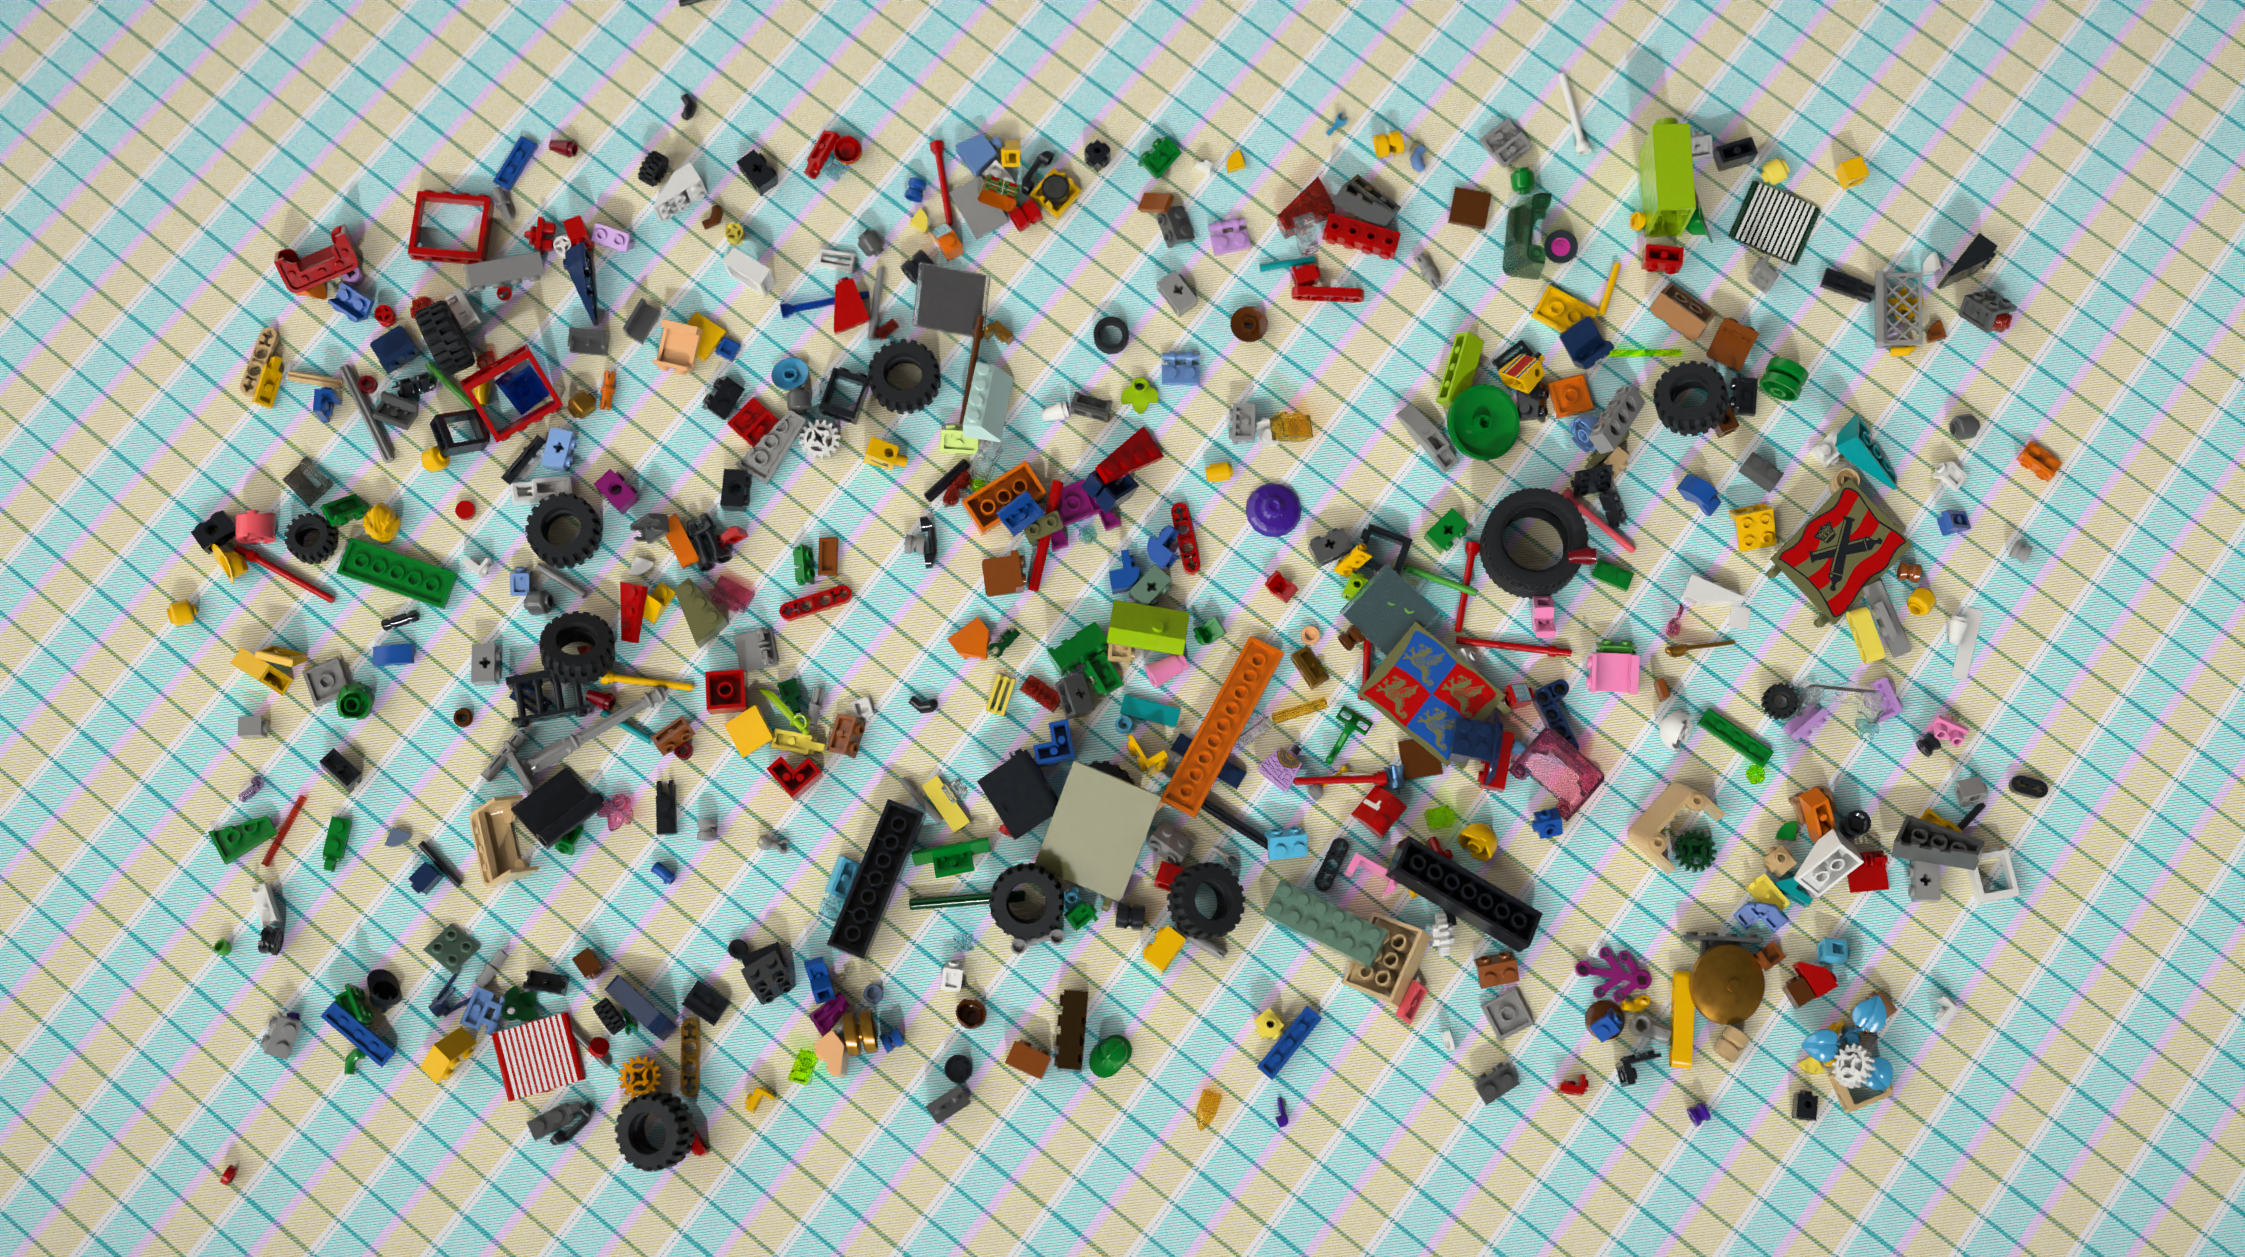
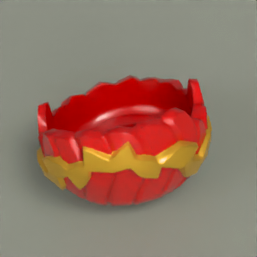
M852 136L840 137L833 146L835 159L843 165L855 164L863 153L859 141Z

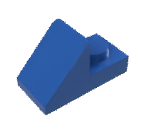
M1946 510L1941 513L1942 517L1937 519L1943 536L1971 529L1966 511Z

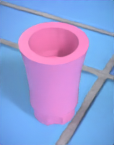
M1171 654L1156 662L1144 665L1145 672L1156 689L1171 678L1182 673L1183 670L1189 668L1185 656Z

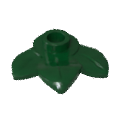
M517 986L511 987L505 994V1003L501 1008L503 1018L508 1021L518 1019L522 1022L534 1020L539 1015L532 1008L536 1002L537 994L535 992L520 994ZM513 1008L515 1012L508 1014V1009Z

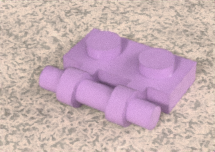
M1235 217L1231 218L1230 221H1215L1214 224L1208 225L1209 232L1216 231L1217 235L1210 237L1214 256L1251 248L1247 229L1239 230V226L1246 225L1244 218L1237 219ZM1233 228V232L1223 234V229Z

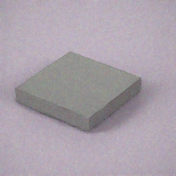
M339 657L302 671L316 708L337 700L336 698L341 688L345 684L350 685Z
M1516 988L1480 1006L1498 1042L1535 1024Z

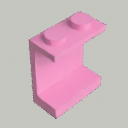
M1590 652V657H1587L1586 667L1589 668V676H1586L1585 681L1586 688L1591 693H1595V691L1638 694L1640 655Z
M1355 853L1344 876L1351 879L1357 866H1360L1388 881L1389 883L1382 896L1386 897L1388 893L1392 895L1398 883L1385 876L1387 869Z

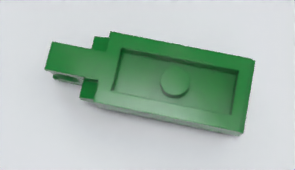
M331 817L322 853V859L325 860L323 869L326 871L334 872L336 863L341 862V859L344 858L352 826L351 819Z

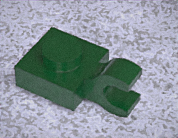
M1007 628L1001 633L999 643H991L987 649L991 651L994 647H997L998 652L994 656L1000 657L1006 647L1008 648L1021 633L1016 628Z
M796 678L778 683L783 703L789 702L792 712L794 714L800 713L801 709L797 699L801 698L802 695Z

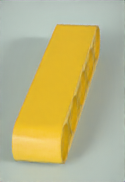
M1674 970L1669 1047V1066L1672 1068L1691 1069L1695 1006L1689 991L1691 971Z

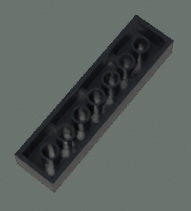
M890 799L887 800L827 945L830 948L866 962L926 816L923 812Z
M1410 836L1399 842L1385 876L1517 952L1530 947L1543 914Z

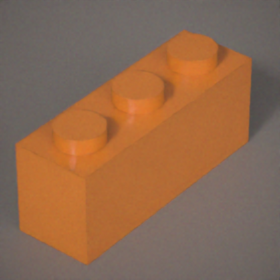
M1814 787L1799 795L1810 840L1816 844L1830 830L1834 829L1837 831L1829 799L1819 789Z

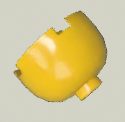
M1472 823L1467 825L1460 833L1458 843L1463 850L1467 848L1472 852L1469 854L1471 857L1480 861H1487L1493 856L1498 847V838L1490 825Z

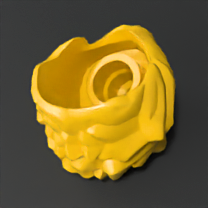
M379 503L368 510L367 514L363 517L362 526L365 528L366 534H369L371 538L381 543H387L398 534L401 520L400 516L396 515L394 509L384 503Z

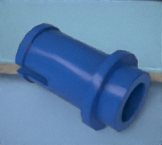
M659 861L651 869V872L663 879L665 884L671 885L677 877L675 871H670Z

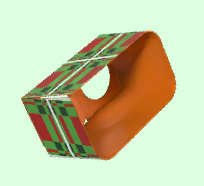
M987 174L981 185L978 201L1008 212L1014 209L1017 204L1020 185Z

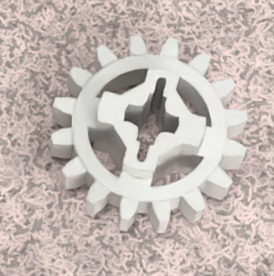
M816 420L814 425L809 422L810 427H803L805 433H800V438L803 439L799 441L800 445L803 446L801 448L802 451H807L806 455L808 458L813 455L815 461L818 457L824 461V456L830 459V453L836 454L835 447H840V443L837 441L841 440L840 435H836L838 434V429H833L832 423L827 425L826 420H823L822 424ZM816 435H818V437L821 440H823V445L821 444V442L817 441Z
M1446 913L1435 914V924L1431 926L1432 945L1437 946L1439 956H1449L1450 945L1454 944L1452 923H1447Z
M1853 1044L1852 1047L1846 1045L1845 1051L1839 1049L1840 1055L1834 1056L1837 1061L1832 1063L1836 1068L1832 1070V1073L1836 1075L1834 1079L1839 1081V1084L1851 1089L1854 1086L1860 1088L1861 1082L1867 1083L1866 1077H1872L1869 1072L1875 1069L1871 1066L1874 1059L1870 1058L1872 1053L1861 1045Z

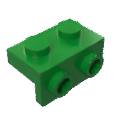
M355 493L323 504L320 509L330 526L334 527L337 525L344 526L354 519L356 521L363 519L370 507L368 504L363 506Z
M1105 652L1089 661L1088 659L1084 661L1085 667H1083V670L1088 678L1092 677L1095 681L1093 686L1098 694L1102 693L1105 697L1124 686L1111 662L1107 661Z

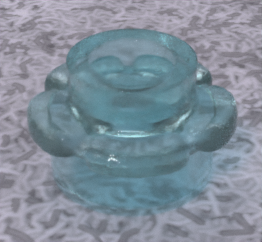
M1084 526L1079 530L1078 538L1081 542L1091 544L1093 540H1096L1097 533L1092 526Z

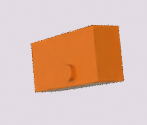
M1025 460L963 499L961 505L981 536L1002 524L997 512L1013 501L1018 495L1028 491L1032 499L1037 502L1046 496V491Z

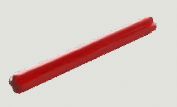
M1053 480L1045 515L1057 511L1063 482ZM1052 534L1040 538L1038 541L1028 584V590L1038 592Z

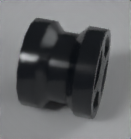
M1928 732L1924 735V739L1916 742V746L1923 755L1930 757L1934 750L1941 748V743L1933 734Z

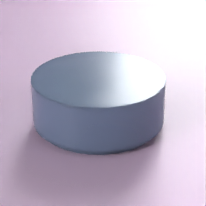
M869 984L864 989L863 995L867 1002L877 1004L883 999L884 992L878 984Z

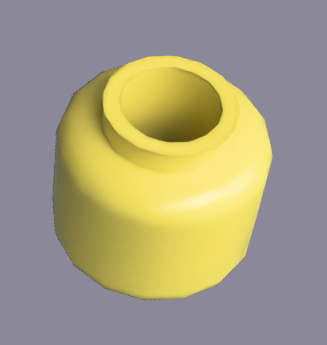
M1774 158L1762 166L1763 172L1760 174L1765 183L1769 182L1774 186L1787 179L1790 170L1784 159Z

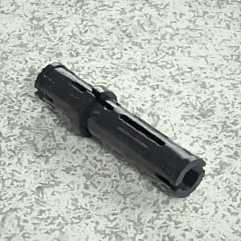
M537 434L532 442L523 448L524 451L500 478L511 485L532 458L535 459V454L546 441Z

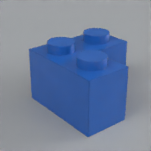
M1068 719L1050 722L1049 728L1052 742L1033 745L1036 764L1039 768L1073 762L1075 760Z

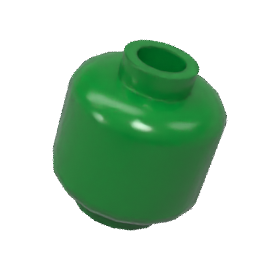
M1529 167L1514 169V172L1510 175L1512 190L1519 192V195L1530 194V190L1536 186L1534 172L1529 170Z

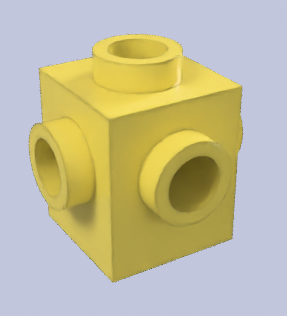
M1270 1008L1266 1009L1253 1021L1258 1027L1256 1029L1257 1033L1263 1039L1266 1037L1268 1040L1271 1038L1275 1040L1283 1033L1281 1029L1284 1028V1019L1278 1012L1274 1014ZM1267 1023H1272L1273 1028L1267 1027Z

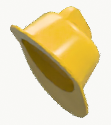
M216 544L212 545V551L217 562L227 574L231 584H234L235 578L248 571L244 557L237 552L223 553Z

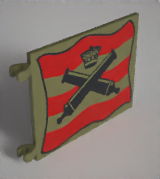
M1848 479L1770 558L1775 565L1766 572V576L1770 579L1775 578L1782 571L1823 613L1813 622L1817 628H1822L1828 620L1835 625L1864 595L1863 587L1877 582L1913 544L1855 483Z

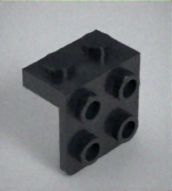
M776 950L741 969L749 988L762 1005L772 1002L775 998L788 993L796 986Z

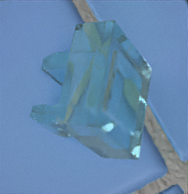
M1856 719L1855 722L1860 740H1863L1865 733H1869L1870 740L1874 739V733H1879L1880 726L1876 720Z
M832 895L828 896V898L824 897L820 903L818 914L836 922L840 914L842 900L836 903L832 901Z

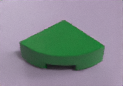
M1797 821L1788 822L1781 826L1775 835V839L1796 841Z

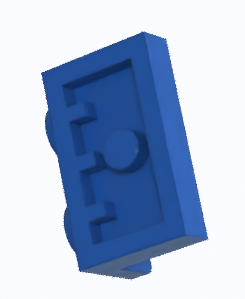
M344 281L341 282L335 298L329 299L328 304L333 306L334 310L347 315L351 321L359 322L368 319L375 300Z
M330 387L315 389L313 412L321 422H330V416H333L332 405H342V400Z

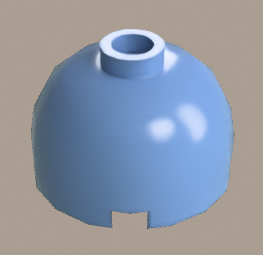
M1581 415L1575 418L1569 425V432H1573L1574 435L1572 440L1585 452L1597 450L1588 438L1593 430V426L1600 419L1596 415Z

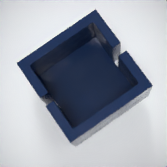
M1094 470L1089 474L1081 487L1092 499L1096 498L1095 502L1107 514L1129 500L1139 485L1129 474L1124 476L1119 485L1116 483L1120 478L1105 484L1098 472Z

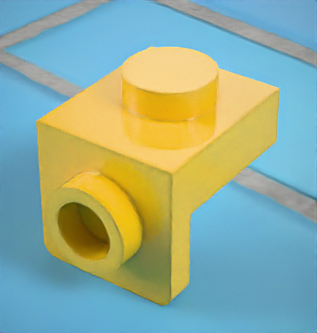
M764 1086L762 1089L756 1087L753 1094L749 1093L744 1102L746 1104L745 1109L755 1113L764 1096L773 1101L776 1099L772 1095L774 1091Z

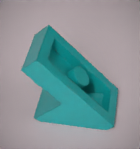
M1794 877L1774 883L1785 897L1806 908L1811 904L1813 898L1809 897L1807 891L1800 888L1796 889L1799 883L1795 881Z

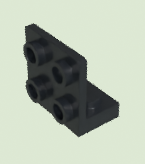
M1651 1050L1639 1054L1638 1058L1635 1057V1054L1620 1058V1062L1615 1064L1621 1088L1636 1084L1635 1079L1638 1077L1635 1067L1632 1068L1631 1066L1632 1064L1662 1057L1661 1052L1655 1054V1051Z

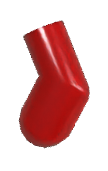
M1436 836L1428 839L1431 849L1448 859L1453 858L1451 850L1446 849L1444 851Z

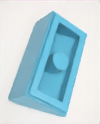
M838 856L825 892L846 900L861 863L844 856Z

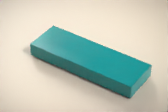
M1124 695L1120 714L1176 729L1181 709Z

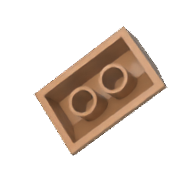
M1672 282L1660 292L1649 308L1656 318L1663 319L1670 328L1677 329L1686 339L1694 342L1716 316L1715 312Z

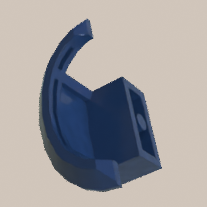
M1498 712L1495 713L1494 723L1457 717L1453 723L1448 760L1465 764L1468 763L1469 759L1490 763L1484 786L1489 785L1494 780L1498 767L1504 722Z

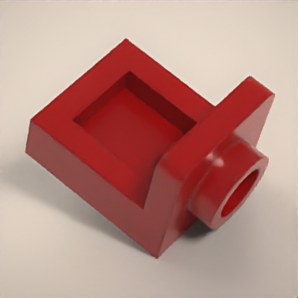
M1277 570L1265 582V586L1270 594L1286 604L1299 590L1296 585L1283 578Z

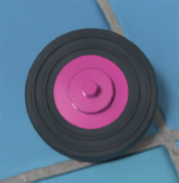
M1566 230L1552 232L1544 243L1546 256L1552 262L1558 264L1567 263L1572 260L1578 250L1577 239L1571 232Z

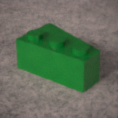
M1093 622L1078 631L1071 639L1061 641L1062 645L1055 650L1052 647L1049 648L1047 653L1048 659L1061 677L1065 674L1068 676L1076 670V666L1081 663L1084 665V661L1087 659L1088 661L1091 660L1092 655L1105 651L1108 648L1107 637L1096 622Z

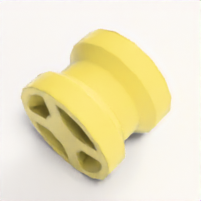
M730 223L726 226L725 235L728 242L732 245L743 243L745 233L742 226L738 223Z

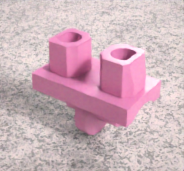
M1938 714L1934 722L1927 726V730L1934 733L1935 738L1940 740L1946 738L1956 747L1962 744L1964 736L1969 732L1968 727L1955 722L1951 715L1943 717Z

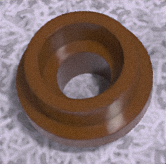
M461 708L455 712L453 719L457 726L464 728L473 722V714L469 709ZM463 715L467 716L465 721H461Z

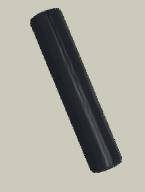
M962 459L924 493L927 501L932 502L970 468L969 462Z

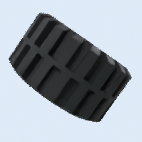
M306 513V516L300 514L297 520L293 518L291 520L293 522L292 525H287L286 528L289 530L288 532L285 531L284 534L287 539H284L285 544L288 545L287 549L304 563L307 562L313 565V562L320 564L321 560L327 561V556H332L334 554L332 550L337 549L335 542H338V537L334 527H331L324 517L316 513L313 515ZM319 530L320 537L317 543L311 547H304L303 540L306 534Z

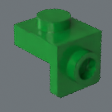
M1214 617L1201 627L1193 629L1196 641L1203 646L1212 644L1227 633L1218 617Z
M1082 900L1064 914L1075 931L1079 930L1091 919L1095 922L1098 920L1095 914L1097 913L1095 907L1091 903L1087 904Z

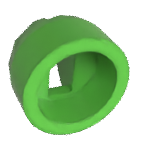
M224 938L218 940L214 945V952L221 956L229 955L232 950L230 942Z

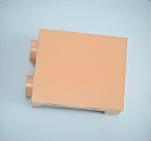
M662 319L663 335L657 359H653L652 363L658 365L657 368L668 371L669 368H673L675 373L686 375V372L693 373L703 329Z

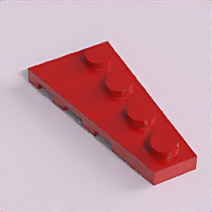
M1143 426L1098 464L1095 469L1104 483L1107 484L1160 461L1164 455Z

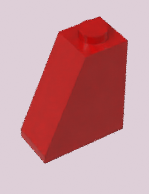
M848 276L839 279L838 284H835V335L870 321L853 278L849 279Z

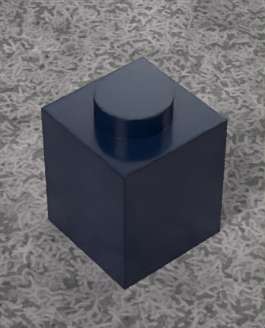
M424 862L408 879L412 882L410 886L418 894L423 892L427 895L443 877L430 864Z

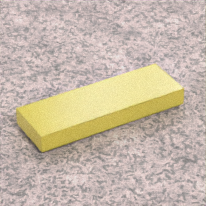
M937 775L921 786L954 834L970 824L969 819Z

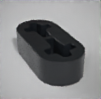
M2018 775L2009 781L2010 791L2018 795L2040 799L2048 793L2047 784L2041 780ZM2020 781V784L2026 787L2017 789V785L2014 783ZM2039 786V789L2042 790V792L2037 794L2036 790L2030 788H2035Z

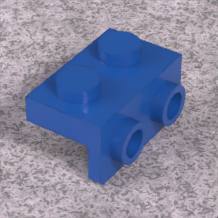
M1025 491L1009 504L1002 507L997 512V515L1009 532L1016 536L1043 516L1044 512L1032 499L1029 492Z

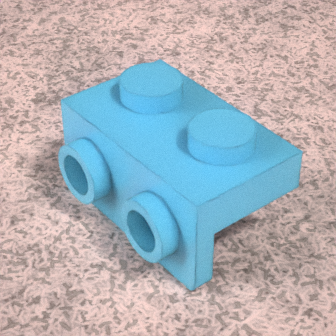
M1292 826L1289 829L1274 828L1265 832V837L1268 839L1269 860L1308 856L1307 833L1303 828Z

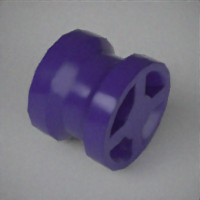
M1702 1102L1697 1103L1694 1108L1686 1109L1690 1120L1696 1127L1700 1126L1704 1120L1709 1121L1711 1119L1709 1111Z

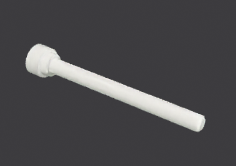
M1560 73L1561 86L1577 139L1576 153L1578 156H1583L1591 152L1590 143L1584 140L1566 73Z

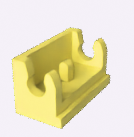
M1765 873L1745 887L1758 903L1776 904L1781 910L1791 904Z

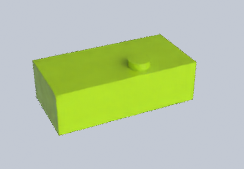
M1114 600L1107 643L1183 656L1190 612Z

